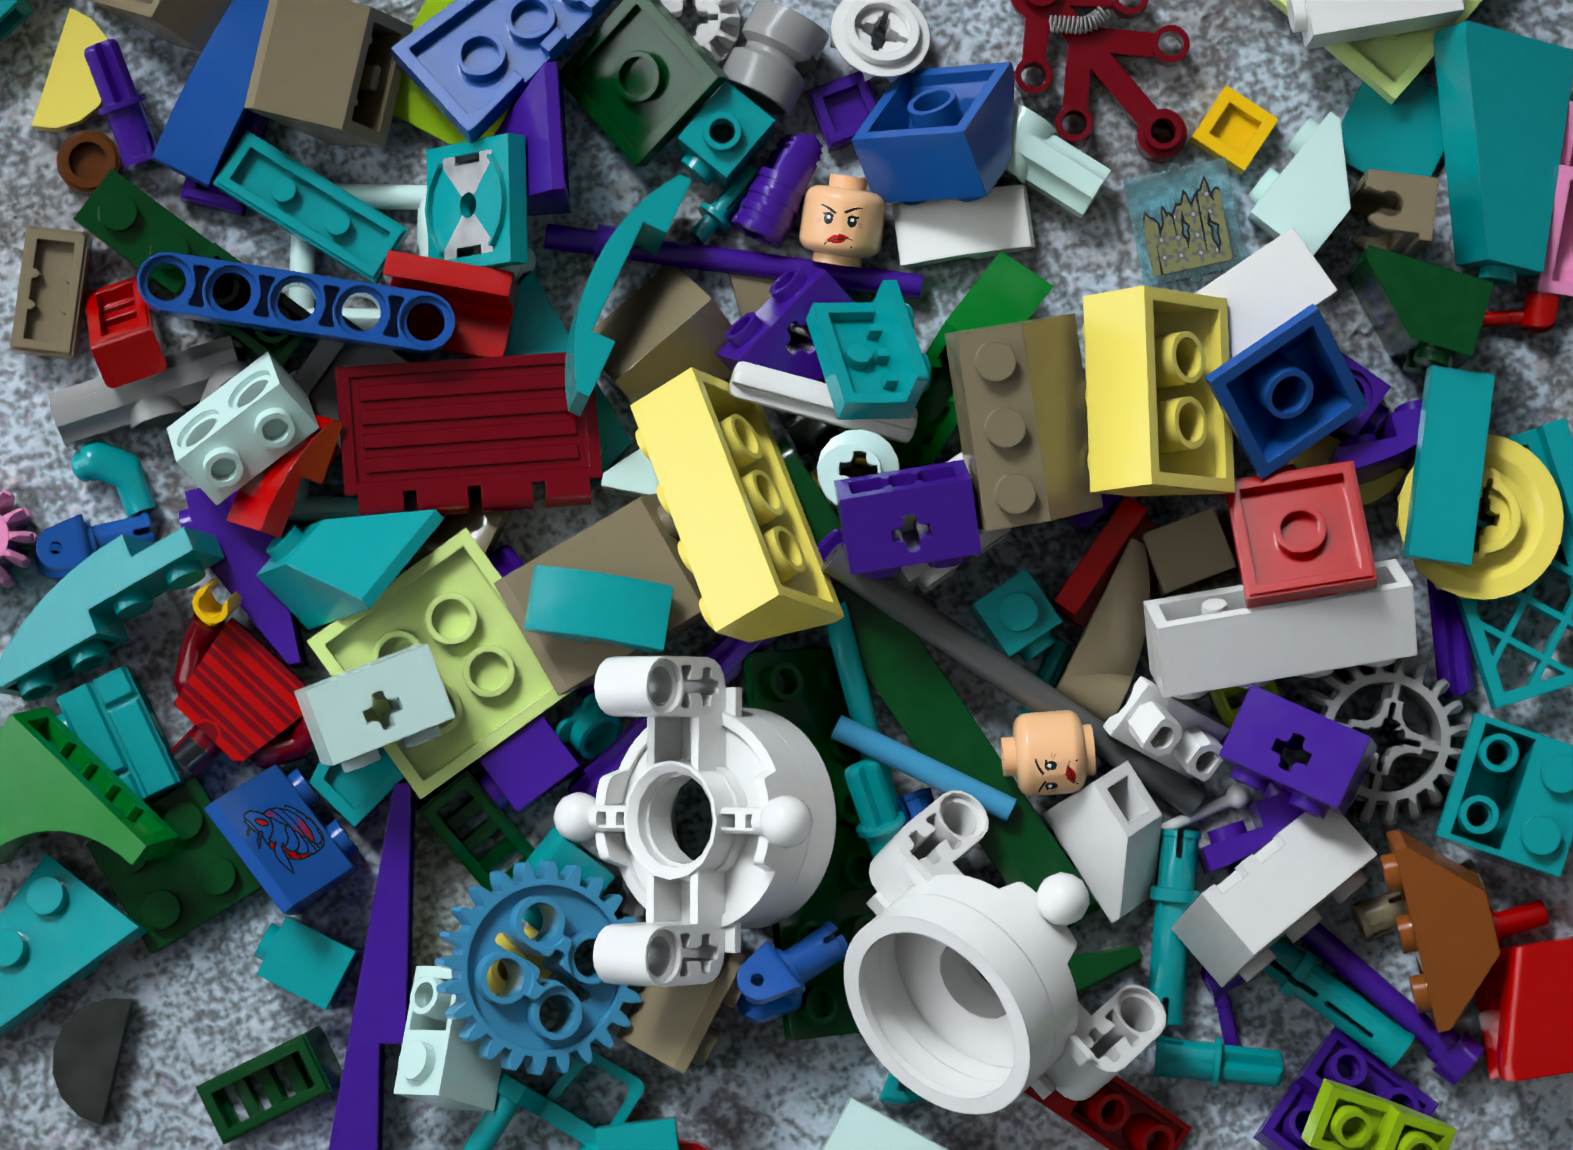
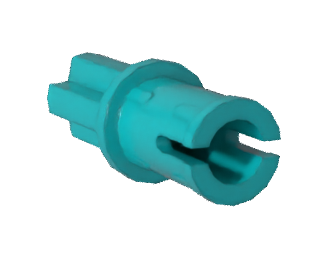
M866 759L847 767L844 776L861 822L855 829L858 837L865 838L872 859H874L885 845L903 828L902 825L906 822L904 812L896 811L881 765L873 759Z
M1159 1035L1156 1041L1153 1077H1178L1211 1082V1088H1218L1219 1081L1277 1087L1280 1085L1283 1077L1284 1057L1283 1053L1279 1050L1222 1044V1037H1215V1042L1182 1040L1180 1038Z

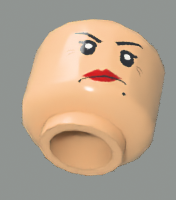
M830 173L828 186L815 185L806 191L799 241L803 247L813 251L812 261L862 268L863 258H871L879 252L886 203L878 194L866 191V178Z
M1071 710L1021 714L1014 721L1013 737L1000 738L1003 776L1016 775L1018 787L1026 796L1075 793L1083 788L1086 776L1096 775L1091 724L1081 725L1080 718Z

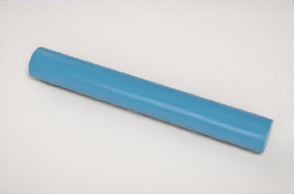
M844 715L840 716L830 737L944 793L951 790L966 792L982 804L987 814L1004 822L1007 821L1017 800Z

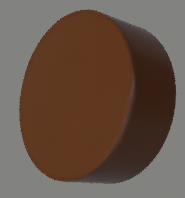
M83 130L76 132L62 143L58 151L57 169L61 178L73 191L81 195L91 196L111 168L120 175L123 172V161L116 144L107 135L99 131Z

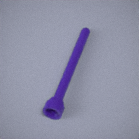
M1240 859L1230 864L1228 869V875L1232 874L1236 870L1235 867L1238 866L1243 861V859ZM1321 923L1315 925L1300 938L1304 944L1403 1029L1415 1035L1414 1038L1428 1049L1425 1056L1434 1063L1431 1070L1450 1086L1455 1085L1483 1053L1485 1047L1465 1030L1460 1034L1453 1028L1438 1033L1433 1020L1427 1014H1418L1413 1002Z

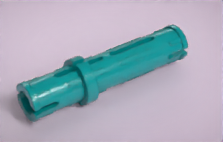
M1161 828L1157 885H1151L1150 899L1156 900L1147 989L1155 994L1161 1003H1163L1164 997L1169 998L1167 1025H1185L1184 1008L1189 949L1172 931L1171 927L1201 895V890L1195 889L1199 841L1202 837V832L1184 830L1182 855L1176 856L1178 829Z
M1283 938L1279 939L1269 948L1277 958L1262 971L1280 984L1278 991L1287 998L1294 994L1331 1022L1336 1028L1383 1061L1389 1069L1399 1061L1414 1040L1415 1035L1413 1033L1407 1032L1367 1002L1362 996L1355 993L1316 964L1319 957L1310 950L1303 954Z

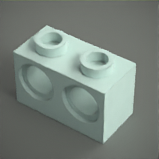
M267 351L167 428L176 462L205 494L218 505L311 435L319 426L307 394Z

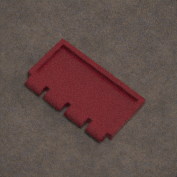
M566 352L335 367L339 422L343 423L340 431L344 496L345 498H358L359 516L405 512L403 494L416 493L417 511L436 509L441 516L469 514L468 490L480 489L482 513L534 509L533 485L544 484L546 508L591 505L590 481H598L603 477L595 386L579 417L568 412L564 371Z

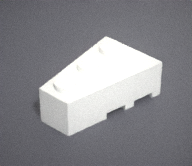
M1328 810L1323 820L1304 812L1272 838L1273 840L1255 855L1251 854L1235 867L1236 870L1217 886L1213 884L1205 890L1171 927L1172 931L1221 987L1225 986L1238 974L1248 983L1277 958L1269 949L1285 934L1294 944L1323 919L1316 911V908L1331 896L1339 905L1342 904L1369 880L1361 870L1377 853L1344 816Z

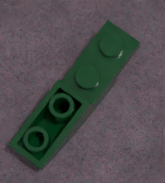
M112 168L73 218L74 222L126 259L137 270L140 269V266L148 257L159 252H174L242 263L218 244L212 243ZM163 267L151 276L152 281L176 298L184 292L186 278L178 269ZM228 277L221 280L214 290L215 303L228 311H237L243 308L251 297L249 285L237 277ZM284 293L280 296L278 308L280 313L287 319L302 321L311 315V313ZM212 323L259 357L269 351L282 367L305 338Z

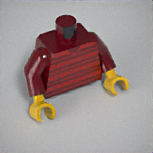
M216 578L211 579L193 597L192 604L195 613L181 640L173 680L174 687L178 693L174 705L194 723V726L169 752L196 777L222 751L238 765L245 768L253 764L257 767L268 769L275 764L283 765L306 759L316 749L294 691L308 685L241 622L231 617L225 624L224 619L238 608L242 598L239 593L235 592L226 600L224 605L218 603L213 596V588L218 580Z

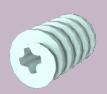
M863 429L844 431L833 437L821 451L817 464L818 482L828 502L837 510L834 481L849 478L841 474L843 469H853L855 459H866L868 469L872 472L884 473L899 470L896 453L891 444L879 434Z

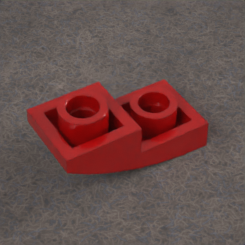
M315 415L319 428L243 485L236 494L226 521L281 538L286 522L295 510L296 493L301 478L323 484L327 469L333 463L337 454V440L343 423L331 418Z

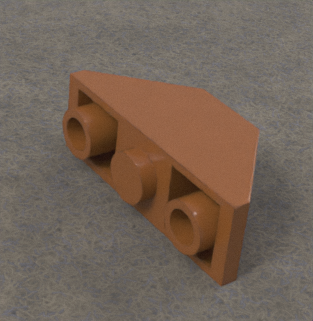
M1399 829L1386 832L1391 853L1379 857L1389 894L1400 891L1405 914L1394 916V921L1403 954L1415 953L1420 973L1408 977L1415 1007L1418 1014L1429 1012L1438 1033L1452 1029L1500 955L1487 894L1477 875Z

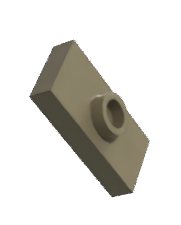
M27 225L10 351L15 354L77 361L93 243L91 233Z

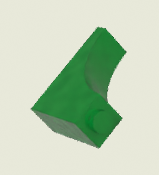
M1002 251L998 253L946 319L925 353L931 365V381L929 388L922 393L915 407L918 412V421L910 442L901 443L884 438L891 444L898 457L899 470L933 465L958 427L944 333L1032 320L1053 288V285Z
M47 707L11 714L0 729V865L8 863L27 842L45 831H63L91 838L121 855L131 865L165 856L180 837Z

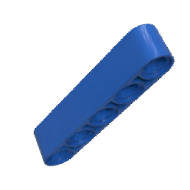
M159 252L148 257L140 266L137 274V288L144 303L154 312L166 316L418 355L433 354L442 350L449 342L455 327V315L450 304L441 296L430 292L174 252ZM163 267L178 269L186 278L184 292L178 298L171 301L157 299L149 291L151 276ZM228 277H237L244 280L251 289L249 302L237 311L222 309L214 300L216 286L221 280ZM292 287H301L308 290L316 301L314 312L302 321L287 319L280 313L278 308L280 296L285 290ZM356 297H365L372 300L380 311L378 323L367 331L351 329L342 317L343 308L349 300ZM419 307L432 308L440 314L443 320V332L438 338L431 341L416 339L407 328L408 315Z

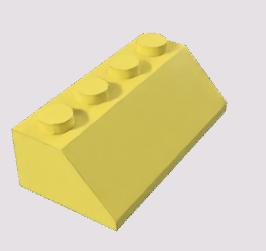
M692 367L631 404L630 407L639 428L635 432L637 443L643 454L653 465L659 481V485L656 488L658 499L665 511L673 518L680 537L678 542L679 555L685 566L694 574L702 598L699 600L700 611L707 624L716 633L750 643L835 623L845 617L830 577L822 571L824 562L763 406L734 399L729 395V382Z

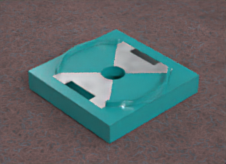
M505 133L477 139L472 144L466 141L426 150L427 193L425 218L428 232V257L493 269L527 264L525 135ZM479 158L478 162L458 166L455 165V163ZM481 247V254L457 258V251Z

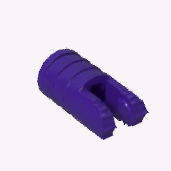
M796 133V136L788 134L785 135V138H780V142L776 143L777 148L771 152L765 166L758 168L754 181L750 183L747 194L739 205L737 214L733 216L730 223L734 228L766 246L776 249L782 247L785 241L784 238L793 225L792 222L801 209L800 206L808 190L807 186L817 168L816 163L821 160L820 155L823 154L821 151L823 145L816 138V134Z

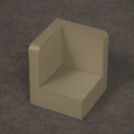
M1214 507L1148 531L1142 537L1159 584L1155 587L1159 598L1170 596L1225 575L1237 567Z

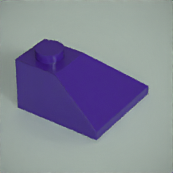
M544 62L493 135L505 133L525 135L527 216L571 213L564 90L557 62Z

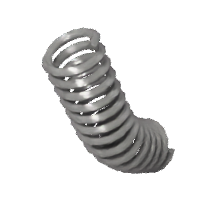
M1097 6V9H1094L1089 15L1078 16L1076 27L1075 16L1072 17V24L1070 15L1068 16L1066 26V16H1063L1062 23V16L1060 15L1057 25V15L1054 16V23L1053 16L1050 15V31L1057 34L1059 31L1061 34L1063 32L1065 34L1068 32L1076 34L1078 32L1080 35L1082 31L1084 34H1087L1088 31L1092 33L1093 29L1098 30V27L1101 28L1102 25H1105V22L1112 19V14L1107 9V15L1100 6Z

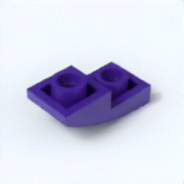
M1423 399L1409 401L1396 407L1394 412L1389 415L1379 434L1381 440H1377L1374 434H1361L1340 442L1339 447L1334 448L1326 465L1354 461L1358 485L1392 473L1413 461L1416 455Z
M1269 783L1266 792H1261L1263 799L1247 805L1256 829L1247 831L1244 820L1207 832L1211 844L1199 848L1198 852L1203 872L1215 871L1254 853L1272 841L1276 834L1302 815L1303 811L1288 803L1293 793Z

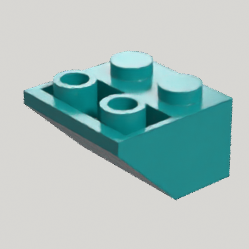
M1474 713L1435 836L1482 858L1544 879L1561 877L1573 839V745L1479 713Z

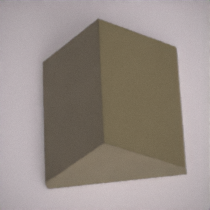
M667 265L592 330L615 341L601 374L629 406L691 367L726 382L732 376V372L716 355L728 341L725 336L732 325L714 300L677 266Z

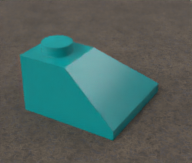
M436 509L324 519L300 529L295 525H291L283 531L281 538L276 537L269 544L266 552L271 558L256 576L309 630L370 609L444 518Z

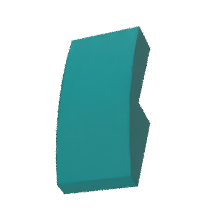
M536 565L533 567L523 631L583 644L594 640L656 654L664 650L674 586L600 572Z

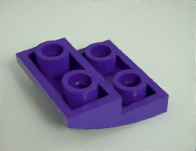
M1333 1027L1279 1098L1253 1138L1269 1150H1320L1310 1147L1301 1136L1324 1078L1385 1098L1428 1116H1432L1439 1104L1392 1068L1389 1069L1385 1066L1384 1062L1344 1032Z

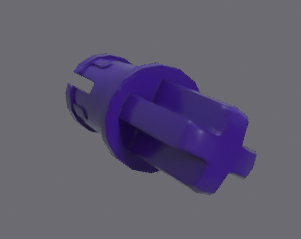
M107 39L88 46L84 51V56L104 106L97 111L99 116L104 114L116 140L124 168L152 159L158 142L155 134H153L142 102L147 97L145 93L137 94L118 42L115 39Z

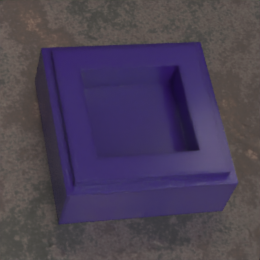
M861 71L806 91L808 103L828 153L852 145L851 139L878 103L870 81L867 80L865 82Z

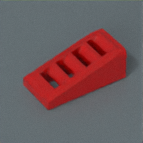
M137 276L87 292L85 303L90 349L105 385L109 388H117L163 372L167 364L156 313L144 303L137 288Z

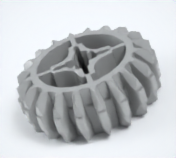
M1406 657L1398 658L1388 666L1387 671H1384L1383 667L1365 666L1366 673L1363 674L1359 665L1342 668V672L1346 682H1343L1333 672L1320 677L1322 685L1330 693L1328 697L1314 690L1308 691L1304 696V700L1308 705L1319 711L1318 714L1359 732L1377 729L1381 727L1384 720V724L1391 728L1387 734L1394 733L1395 742L1404 743L1400 746H1393L1382 750L1380 757L1378 753H1374L1362 783L1350 805L1351 807L1354 800L1359 802L1357 809V821L1359 823H1370L1374 816L1375 807L1379 806L1383 824H1396L1398 818L1397 804L1399 803L1410 820L1417 819L1422 816L1418 795L1431 806H1438L1444 799L1433 783L1436 780L1442 785L1451 786L1455 772L1446 768L1445 763L1446 761L1458 763L1462 749L1450 747L1451 739L1466 737L1469 727L1466 725L1450 727L1447 716L1459 713L1463 710V705L1459 700L1452 701L1444 706L1441 705L1438 697L1447 691L1450 684L1446 679H1441L1433 683L1429 688L1425 687L1423 682L1429 674L1430 666L1424 662L1418 664L1412 670L1409 677L1404 675L1407 663ZM1366 687H1382L1380 700L1375 702L1372 714L1366 721L1354 719L1347 721L1335 718L1340 706L1356 690ZM1401 694L1410 698L1422 711L1429 727L1430 740L1425 739L1424 735L1412 732L1405 725L1402 718L1404 702L1400 701ZM1302 742L1296 752H1306L1303 749ZM1398 756L1427 759L1420 774L1410 784L1397 791H1381L1383 777L1388 776L1391 764Z

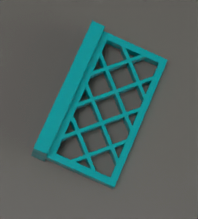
M1566 418L1505 437L1527 448L1539 458L1552 475L1560 493L1564 519L1561 542L1557 551L1561 562L1553 559L1548 569L1567 578L1571 595L1562 613L1531 597L1540 577L1524 588L1522 592L1518 591L1507 596L1517 602L1502 631L1481 621L1476 607L1479 599H1460L1457 595H1454L1491 710L1573 685V669L1551 658L1565 629L1573 631V619L1571 618L1573 615V438ZM1477 518V531L1480 532L1482 528L1491 526ZM1525 607L1556 622L1542 653L1511 637ZM1486 636L1497 641L1492 652ZM1507 646L1537 663L1525 686L1504 692L1496 665ZM1546 668L1559 674V676L1540 681Z

